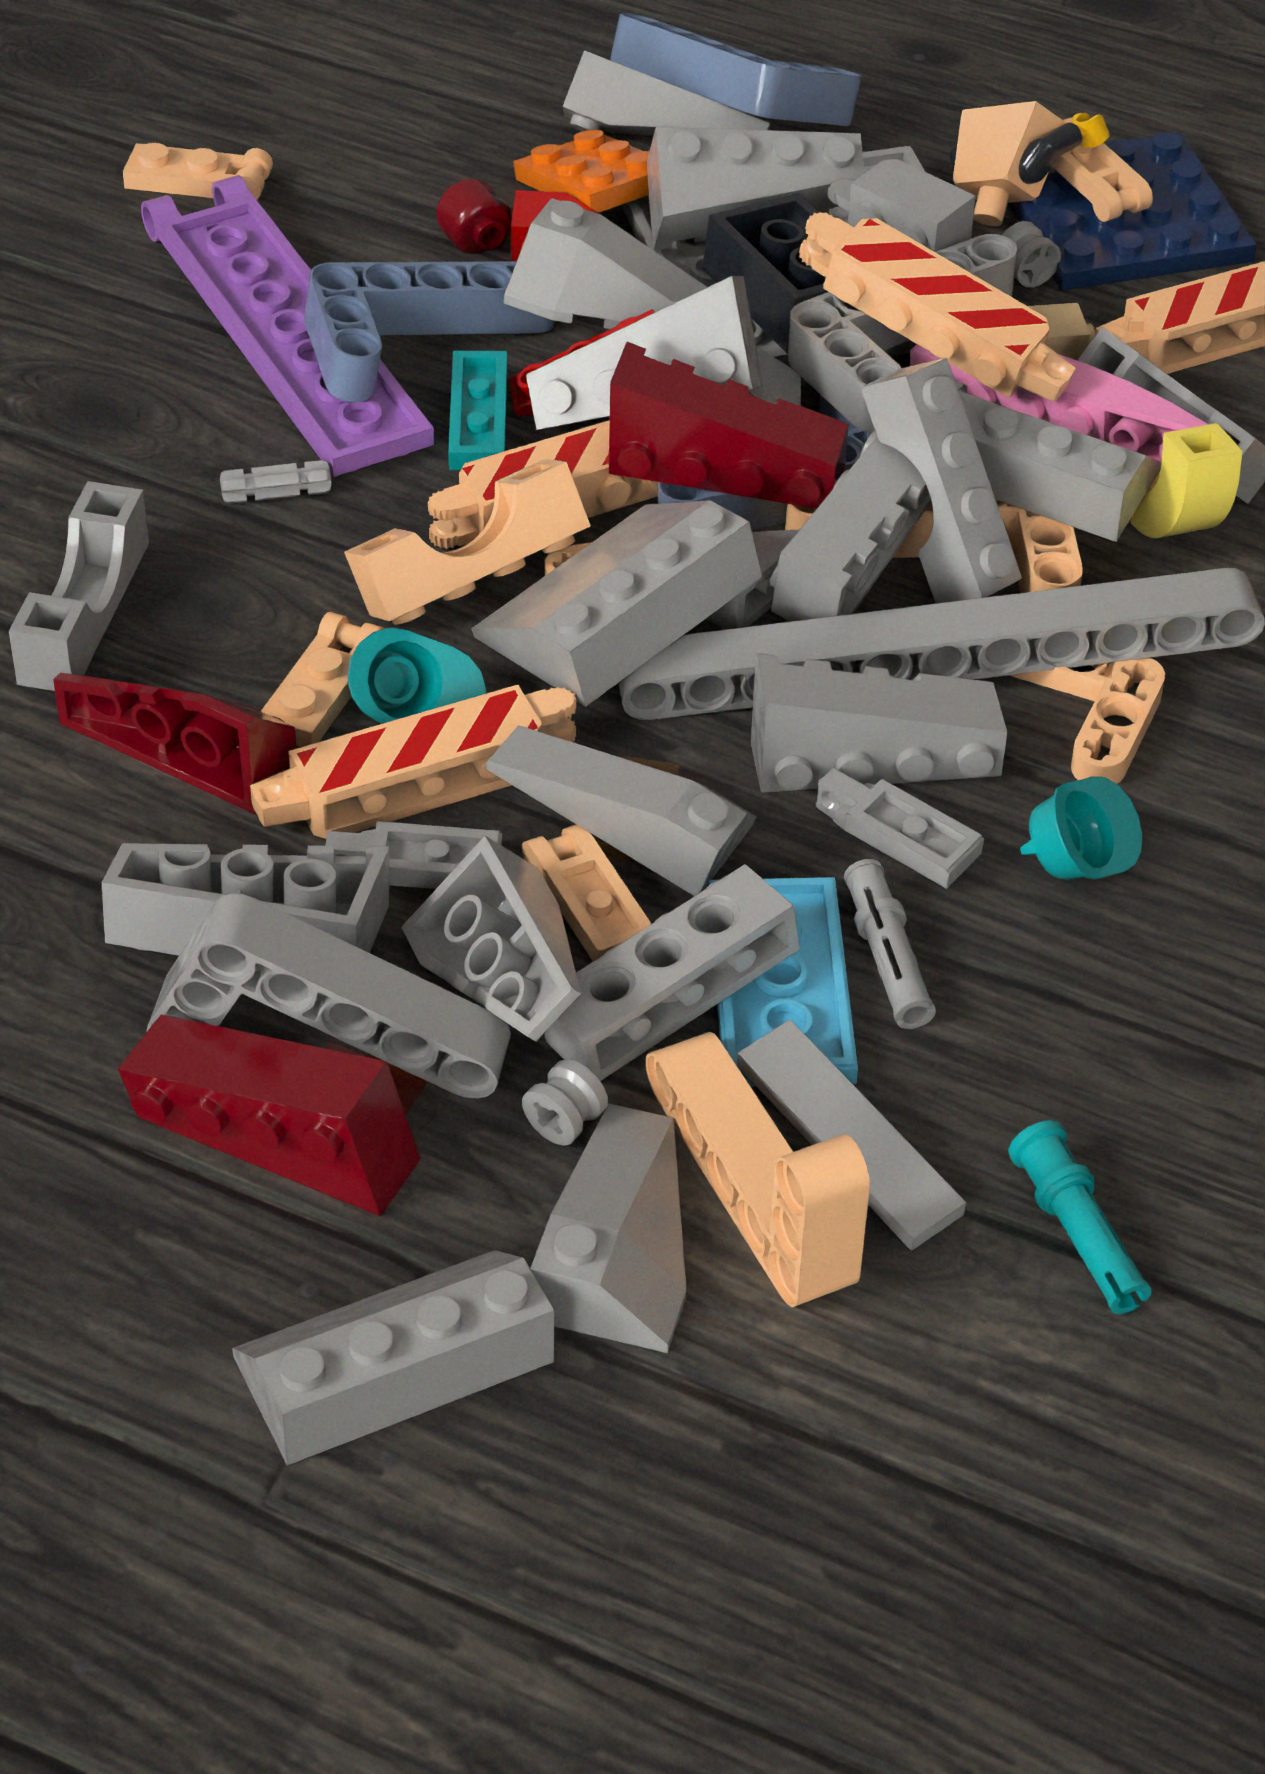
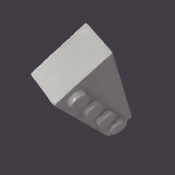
M756 653L751 747L761 793L818 789L819 780L832 768L839 770L863 785L865 783L875 785L881 779L890 784L1002 775L1007 729L993 682L919 673L913 680L893 678L889 675L888 669L865 666L863 673L860 674L832 670L831 664L828 661L806 659L803 666L779 664L777 655Z
M122 843L101 882L105 943L179 956L214 902L223 895L234 893L256 898L370 953L389 908L390 846H366V856H334V846L308 845L307 856L268 855V845H243L242 849L234 850L227 855H212L207 844Z

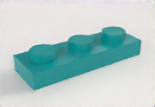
M453 351L448 451L449 470H461L465 463L505 452L507 351Z

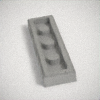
M790 1019L738 1052L737 1066L811 1145L844 1133L851 1136L864 1157L869 1173L870 1190L868 1206L911 1251L964 1215L966 1202Z

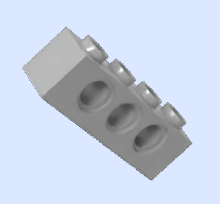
M744 864L724 878L713 882L704 891L673 911L660 916L653 924L620 945L609 949L603 956L576 972L581 994L544 1032L546 1042L563 1059H570L581 1063L593 1072L600 1081L800 950L794 905Z

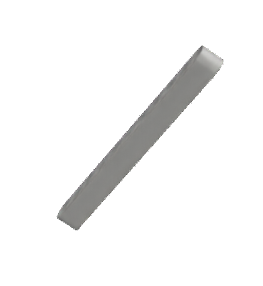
M1221 568L687 634L681 636L621 680L618 685L624 711L629 716L639 720H655L753 707L756 653L777 655L779 664L803 666L806 659L828 661L831 664L832 670L860 674L863 673L865 666L888 669L889 675L893 678L913 680L919 673L974 680L1054 670L1055 667L1070 668L1237 647L1256 639L1264 628L1265 620L1249 577L1244 571L1236 568Z

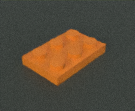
M600 130L579 132L574 135V141L562 145L546 144L535 147L531 150L530 156L513 161L517 181L539 191L569 193L597 213L649 195L647 176L649 151H642L630 146L627 141L613 139L604 135Z

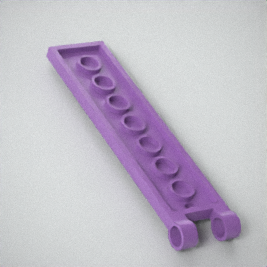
M240 175L213 182L212 194L215 207L182 216L169 195L142 202V219L150 239L153 242L161 241L321 460L327 461L333 477L434 445L433 426L381 359L375 393L370 399L362 402H346L330 394L326 388L304 323L311 269L248 190L244 179Z

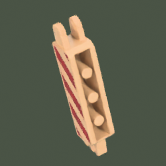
M827 212L814 213L813 216H809L805 227L808 237L807 240H803V243H801L799 257L802 258V262L806 263V266H812L811 269L826 277L823 289L881 322L889 329L898 332L930 351L936 357L941 359L947 358L948 363L1007 398H1010L1019 387H1022L1055 402L1069 386L1076 368L1045 345L1050 330L1045 316L877 218L861 219L853 227L839 218H834L832 214L828 215Z
M1265 261L1129 298L1126 300L1124 316L1096 327L1095 336L1102 327L1166 374L1264 347Z
M610 420L465 463L459 472V485L445 488L441 492L432 493V496L429 497L428 512H430V516H433V519H438V521H433V524H430L429 539L431 543H434V546H439L440 549L443 547L446 549L449 547L454 548L455 545L462 546L473 541L485 528L492 514L495 501V482L543 459L567 462L587 518L657 497L659 482L609 474Z
M514 685L290 750V769L250 785L254 811H256L264 827L306 820L314 836L326 839L328 831L355 833L375 827L377 821L392 822L512 786L485 769L489 758L518 725L570 742L575 741L576 726L575 721H571V715L575 714L576 709L575 693H571V690H566L565 687L559 688L557 686V688L550 687V690L543 689L524 695L519 685Z

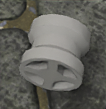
M1022 221L1015 223L1002 234V236L1013 240L1017 245L1014 278L1024 287L1033 288L1049 280L1056 272L1057 263L1061 259L1060 249L1049 238L1043 237L1042 231L1032 222Z
M570 1059L560 1060L549 1071L548 1082L546 1084H535L522 1098V1108L533 1128L547 1140L562 1146L571 1144L581 1134L584 1121L596 1120L608 1107L607 1093L597 1076L586 1066Z

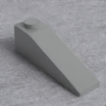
M484 836L401 927L420 965L450 983L451 986L471 997L491 1013L534 1041H537L581 994L560 907L537 867L487 836Z

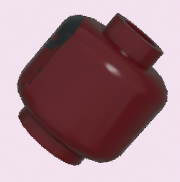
M476 178L463 179L451 185L444 192L437 205L436 218L439 228L465 254L494 249L505 241L511 229L512 215L509 206L483 180Z

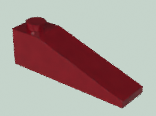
M62 672L53 679L59 723L255 815L257 813L252 805L250 785L290 769L289 751L297 749L294 726L285 723L278 717L270 716L242 703L205 694Z

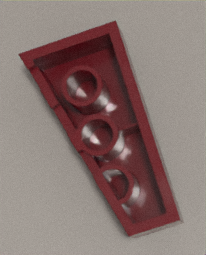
M626 342L610 381L609 474L816 509L831 493L838 479L845 471L849 424L780 398L774 403H770L754 397L748 391L749 387L729 379L726 386L693 374L695 367L676 359L672 360L671 365L644 356L646 348Z
M161 1014L118 1068L129 1095L130 1103L138 1118L380 1217L420 1161V1156L387 1061Z

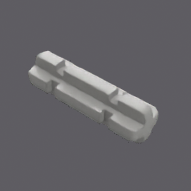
M315 460L304 462L303 468H297L296 463L251 467V473L244 474L243 468L224 470L220 475V486L224 502L233 504L247 502V496H255V501L300 496V490H308V495L328 493L331 489V475L327 461Z

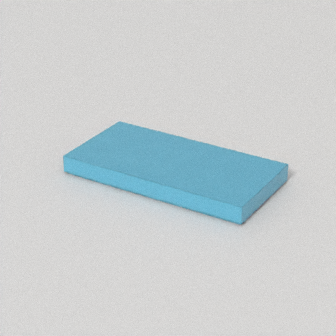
M835 877L763 879L794 905L800 950L717 1004L720 1041L737 1066L738 1052L790 1019L852 1084H857L858 1065ZM709 880L708 886L717 880ZM738 1067L750 1087H755L756 1085Z

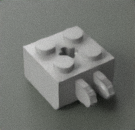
M899 159L882 160L855 180L841 178L831 181V185L828 187V198H830L829 201H832L833 204H838L839 207L829 209L828 215L832 214L834 218H839L853 227L861 219L877 218L930 250L937 252L971 239L976 195Z

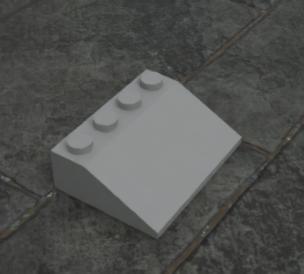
M710 500L644 505L471 628L474 638L555 688L557 686L559 688L565 687L566 690H571V693H575L576 701L586 707L762 578L750 522Z

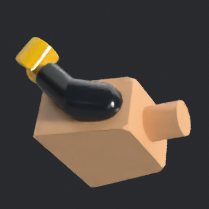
M1037 101L965 109L961 115L958 144L950 152V160L954 172L953 181L955 186L976 195L975 199L977 201L973 219L980 224L997 227L1003 222L1007 203L1032 201L1040 195L1048 172L1061 155L1078 147L1080 144L1083 148L1099 146L1109 138V131L1103 116L1100 114L1091 118L1087 113H1078L1074 115L1071 122L1066 123Z

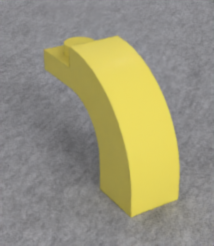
M1218 423L1165 432L1160 472L1131 517V524L1143 535L1150 538L1167 537L1213 528L1219 525L1229 514L1236 497L1240 478L1242 450Z

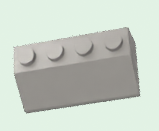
M958 391L996 500L1117 542L1160 472V461Z
M494 1250L232 1348L233 1357L286 1464L290 1465L553 1363L554 1309L523 1257Z

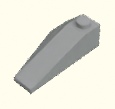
M585 50L563 104L565 116L571 118L569 125L581 132L586 130H602L609 134L654 136L656 127L770 130V123Z
M551 198L531 223L504 294L503 303L553 321L572 323L573 314L604 319V328L612 329L627 318L637 317L651 309L655 312L660 311L708 287L602 215L585 210L575 202L559 201Z
M519 725L489 758L485 767L491 773L693 896L698 895L706 888L709 880H712L754 825L757 816L701 783Z
M608 1104V1107L605 1109L550 1215L530 1268L554 1309L555 1327L668 1353L686 1300V1276L674 1118L614 1104Z

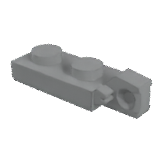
M832 768L818 782L816 807L831 817L838 826L946 889L982 854L984 838L980 833L883 779L875 785L871 783L863 785L839 770Z
M377 821L376 829L362 831L361 833L328 831L325 846H334V856H366V846H390L389 885L436 889L484 836L502 846V833L496 830Z

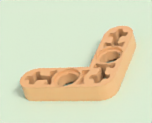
M1152 658L1094 664L1091 666L1095 670L1090 672H1078L1067 667H1055L1054 670L1011 675L1015 678L1095 701L1075 740L1071 770L1074 777L1078 780L1089 777H1106L1116 784L1124 778L1161 702L1165 679L1163 667ZM1134 683H1140L1136 690V696L1127 693V689L1131 688ZM1113 715L1124 716L1130 719L1133 724L1129 726H1115L1107 723L1104 718ZM1101 745L1110 748L1109 755L1104 756L1102 761L1096 760L1100 753Z

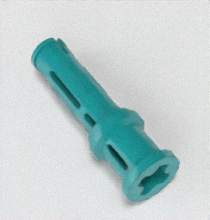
M1041 1121L1027 1127L1012 1140L1008 1148V1154L1013 1164L1018 1168L1026 1170L1036 1187L1034 1196L1039 1208L1050 1215L1058 1217L1108 1301L1110 1310L1114 1314H1124L1137 1309L1140 1305L1131 1292L1136 1291L1139 1298L1146 1302L1152 1290L1149 1283L1143 1279L1092 1195L1094 1191V1176L1085 1165L1077 1164L1066 1145L1068 1140L1067 1132L1058 1121Z

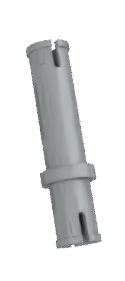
M874 859L857 861L845 871L844 880L850 889L857 909L854 921L858 934L863 939L868 940L898 1026L904 1029L922 1027L933 1019L936 1009L929 997L917 959L904 929L907 920L904 908L897 899L892 897L881 863ZM876 909L880 914L884 927L881 925ZM895 958H896V961H897V963H898L900 972H901V974H902V978L900 977L899 971H898V969H897V966H896V963H895V960H894Z

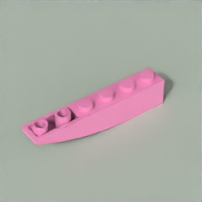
M918 344L910 350V366L941 359ZM1062 355L1060 356L1076 369L1069 386L1055 402L1022 387H1019L1010 398H1007L949 363L954 380L967 385V394L1129 449L1160 462L1162 461L1165 432L1209 425L1172 402L1125 379Z

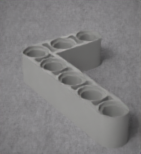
M984 234L936 252L1012 297L1017 258V245L1013 240L998 234ZM827 292L795 305L790 311L788 363L849 422L861 431L872 433L875 428L860 387L901 369L900 365L883 350L907 342L909 339L889 329L881 322L849 303L840 300L832 293Z
M234 893L223 895L214 902L166 975L147 1027L148 1031L161 1014L219 1026L242 993L451 1093L465 1098L477 1099L487 1097L495 1091L511 1036L508 1024L489 1010L256 898Z

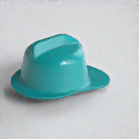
M390 627L372 632L357 645L349 661L347 679L353 700L364 714L382 724L486 694L482 673L468 655L452 646L409 630Z
M1089 777L1064 783L1055 789L1053 796L1040 803L1031 812L1029 819L1031 840L1024 844L1020 851L1022 855H1037L1044 869L1054 878L1064 880L1089 878L1096 880L1121 873L1134 866L1141 853L1142 830L1139 816L1127 794L1119 785L1106 777Z

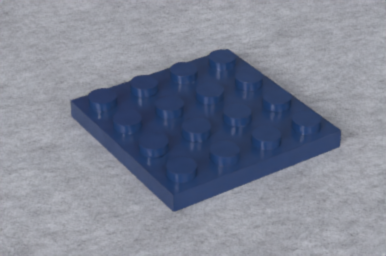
M1164 132L1152 137L1131 140L1114 139L1105 143L1149 184L1152 190L1153 202L1148 209L1134 213L1125 210L1122 211V215L1119 218L1102 222L1097 218L1093 204L1053 167L1048 172L1040 195L1036 199L1009 203L1020 222H1032L1042 231L1043 237L1049 238L1059 247L1061 259L1057 263L1056 272L1052 276L1061 291L1254 262L1257 244L1181 132Z

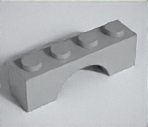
M1103 327L1100 329L1077 361L1125 379L1152 392L1207 424L1218 423L1242 450L1240 478L1236 496L1248 504L1265 482V445L1186 389Z
M947 358L901 368L860 387L879 443L891 446L903 453L918 469L929 490L933 505V528L927 543L918 551V555L935 603L986 598L1022 579Z
M87 481L69 515L66 554L61 575L51 596L29 592L9 629L17 685L55 691L53 679L59 673L84 676L149 544L142 489Z

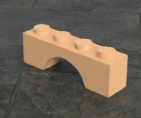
M543 459L495 482V501L490 519L482 532L462 548L449 552H438L428 546L415 532L395 528L344 553L369 615L387 621L392 620L393 624L397 625L420 617L426 612L424 605L440 597L448 601L469 594L476 588L474 581L493 573L494 577H499L521 569L526 565L524 557L541 549L543 553H551L568 547L575 542L573 534L591 525L567 462Z

